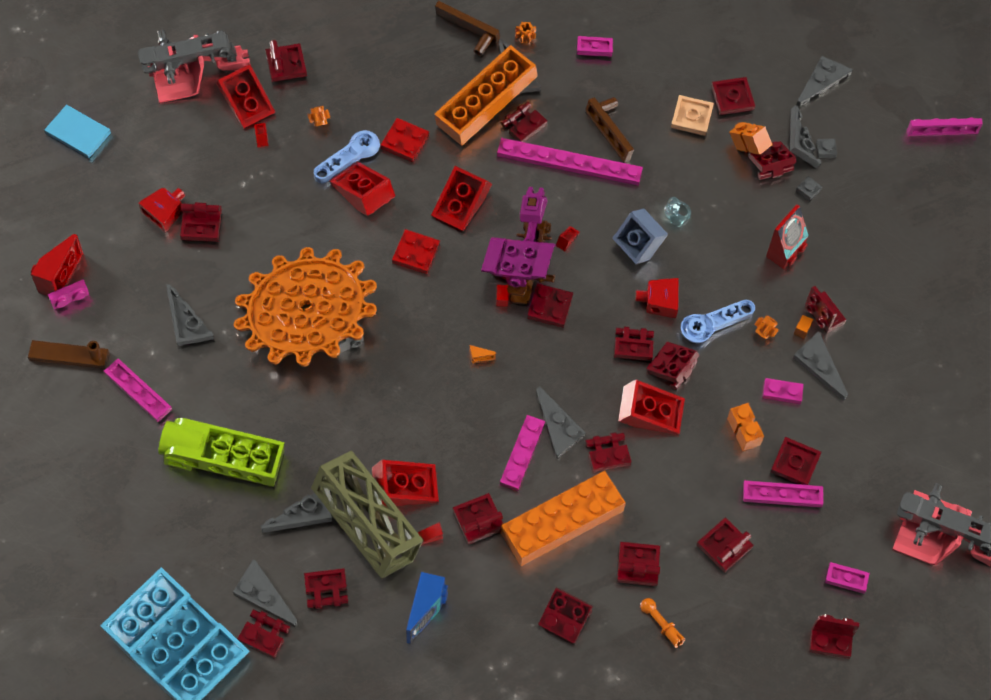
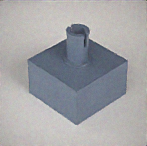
M645 209L632 211L613 236V240L635 264L650 260L668 234Z

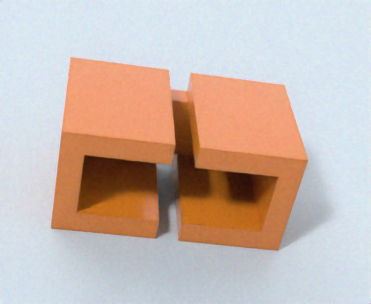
M740 122L729 132L736 149L740 151H749V153L760 155L773 145L765 126Z
M749 403L731 408L727 419L733 432H737L736 438L742 451L761 446L764 434L758 422H754L755 416Z

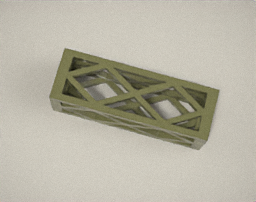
M353 451L321 465L311 489L381 579L412 563L423 543V539ZM357 477L366 482L367 495L363 494ZM336 494L339 495L345 512L337 508ZM363 506L369 513L370 522L364 515ZM388 516L397 520L398 535L394 533ZM366 533L370 535L376 551L368 548ZM402 554L403 557L396 560L395 557Z

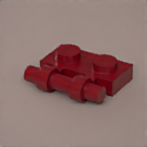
M529 102L519 105L516 111L512 114H507L505 119L501 121V125L504 128L508 125L512 127L509 129V134L520 142L527 141L548 123V120L536 109L531 113L528 112L532 107ZM522 116L523 119L517 122L516 119Z
M626 326L624 328H616L615 335L623 336V338H615L614 358L652 361L654 341L646 340V338H654V331H649L647 328H641L640 330L630 329V327ZM629 336L640 337V339H631Z
M614 432L610 433L609 436L599 437L598 435L593 436V439L585 440L587 448L593 446L595 448V451H590L588 454L593 472L631 465L632 461L627 445L619 446L618 443L625 440L624 433L617 434ZM611 443V448L602 449L601 445Z
M345 568L304 573L306 595L314 594L315 599L307 600L308 608L316 607V609H321L322 606L329 605L338 607L340 604L348 603V595L339 596V591L347 590ZM333 592V597L321 598V593Z
M253 609L250 617L256 619L255 624L246 622L237 640L274 659L284 642V639L279 637L278 634L280 631L287 634L290 626L284 624L283 620H276L267 616L266 612H259ZM264 623L273 627L271 632L262 629Z

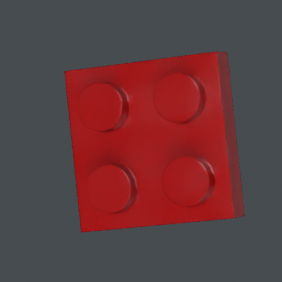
M396 118L380 147L382 150L414 162L429 136V131Z
M405 229L392 258V263L428 274L439 248L440 240Z

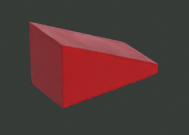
M254 124L257 147L269 146L266 124Z
M570 226L559 235L555 246L565 252L580 232Z
M497 285L496 306L508 307V285Z
M440 522L417 532L423 539L422 544L443 539Z

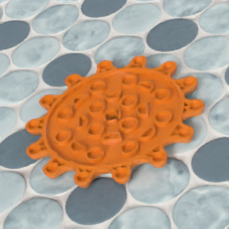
M305 247L300 251L299 258L292 262L287 261L284 256L278 255L272 259L274 269L271 273L261 274L254 272L249 276V282L255 286L254 291L250 294H241L236 297V305L247 309V313L245 316L234 321V328L240 332L252 331V336L245 343L246 349L255 352L263 347L270 348L267 358L270 363L275 365L279 364L284 357L295 355L297 363L302 367H306L310 364L311 357L321 351L331 358H336L340 354L338 343L345 338L353 340L362 339L364 331L363 328L358 326L357 322L362 318L373 317L376 314V305L364 301L367 295L376 291V282L374 280L361 281L357 278L364 270V263L357 260L349 265H342L340 263L342 253L339 249H332L325 257L316 258L313 249ZM305 304L311 305L308 308H305V310L302 309V307L305 306Z

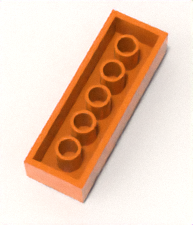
M510 45L434 114L436 125L461 146L464 145L537 78L536 65Z
M603 471L501 525V535L519 565L523 566L624 512L626 502L607 473Z

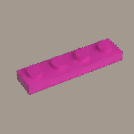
M973 117L967 119H915L910 121L907 135L978 134L983 123L982 118Z
M117 359L104 370V374L157 423L172 411V407L121 360Z
M529 415L526 416L500 480L501 486L519 491L545 421Z
M744 480L743 502L822 508L823 486Z

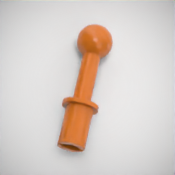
M651 598L642 600L640 604L641 611L645 614H650L662 628L661 634L666 635L675 648L678 645H682L685 638L677 631L673 622L668 623L657 611L656 602Z

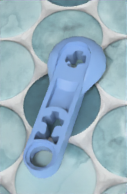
M367 130L355 133L347 146L314 169L315 181L321 184L326 183L358 160L375 155L380 148L379 138L376 134ZM320 171H325L327 175L325 177H319L317 176V173Z
M742 300L705 315H688L681 322L682 335L692 343H703L715 331L751 318L755 311V305L750 300ZM748 306L751 312L745 313L741 307ZM695 325H696V328L699 326V327H700V330H699V331H697V329L694 330L693 327H694Z

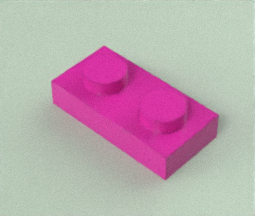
M578 36L577 55L612 57L613 38Z
M80 280L48 294L53 309L62 308L72 301L83 299L89 295L84 280Z
M765 378L762 398L801 404L804 384Z
M830 562L825 583L865 594L870 573Z

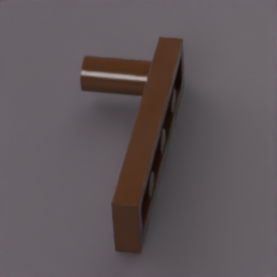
M439 0L436 3V15L481 36L473 50L475 54L483 56L491 42L497 44L500 34L498 29Z
M595 97L589 99L585 109L586 113L624 163L630 161L634 148L606 113V111L618 107L617 99L612 97L600 103Z
M32 340L28 359L29 361L106 369L109 350L100 348L97 341H90L87 346Z

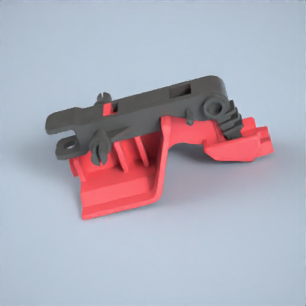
M159 30L158 44L160 46L146 47L138 51L143 72L149 73V76L154 78L159 103L197 95L200 89L204 61H211L212 63L216 61L217 68L222 71L239 70L250 64L249 58L243 59L249 57L248 51L242 50L240 45L234 46L232 42L229 43L228 35L224 31H217L211 35L206 33V36L202 37L194 35L188 40L173 43L166 38L165 30H162V34Z
M939 483L934 484L933 491L929 495L914 490V493L906 492L903 495L897 511V515L903 520L892 550L922 562L937 565L960 546L962 539L970 543L968 549L972 557L991 567V522L982 521V515L979 516V519L971 517L972 511L940 500L943 486L940 484L937 491Z

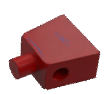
M161 188L138 203L140 211L166 233L183 213L181 210V200L185 197V194L180 188H177L173 193H170L165 188Z
M679 278L648 281L647 291L636 290L635 301L646 302L647 313L676 319L678 313Z

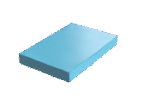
M67 104L44 129L45 134L87 158H90L111 134L109 128Z

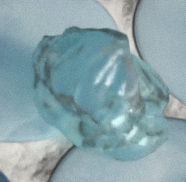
M676 197L669 198L664 208L665 216L672 224L679 226L683 221L690 218V207ZM680 205L686 208V216L678 214Z

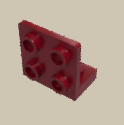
M816 286L811 287L805 305L807 311L816 318L819 327L828 333L845 324L846 318L825 291L821 293Z
M831 615L818 616L811 628L809 652L850 659L853 636L857 632L860 623L854 622V620L849 618L840 620L835 619Z

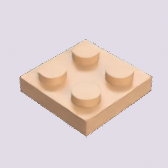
M679 95L671 128L706 136L714 103Z

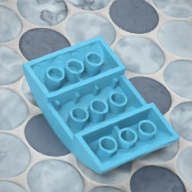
M162 567L100 625L127 656L174 700H202L250 652L221 623L215 621L191 598V595Z

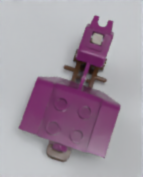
M529 187L526 195H523L520 221L524 222L523 230L525 234L517 233L516 236L522 237L524 240L491 237L481 272H487L492 274V276L506 279L508 284L507 291L511 295L510 300L512 303L527 304L529 302L534 280L539 281V283L544 281L554 283L555 275L547 274L556 244L545 243V240H551L552 237L546 236L551 232V223L542 220L547 205L544 188H539V192L534 193L533 187Z

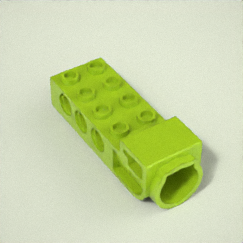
M177 418L175 422L166 421L161 434L158 453L164 455L165 465L189 471L192 470V467L274 487L284 454L285 442L199 421Z

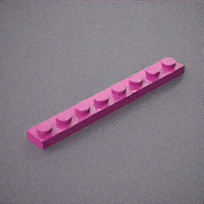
M501 138L497 151V157L639 186L643 169L641 166Z

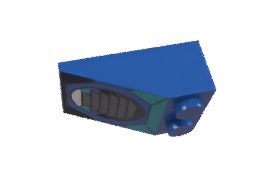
M421 572L406 629L407 643L411 644L440 611L442 603L446 604L448 585H445V577Z

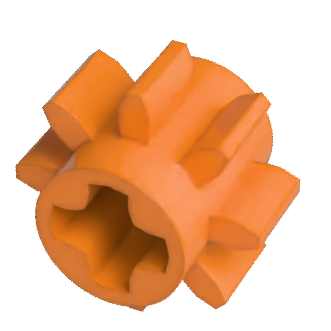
M521 22L520 27L516 26L515 38H519L521 43L530 44L532 39H536V26L533 27L531 22Z
M324 106L310 109L311 113L307 114L310 123L314 122L315 127L328 124L327 119L330 118L328 109L324 110Z
M767 315L765 318L759 317L754 324L757 326L755 332L765 339L769 336L774 337L779 331L776 328L778 322Z

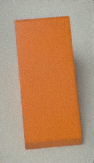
M802 315L794 335L805 339L813 319Z
M472 345L469 346L472 363L496 359L495 351Z

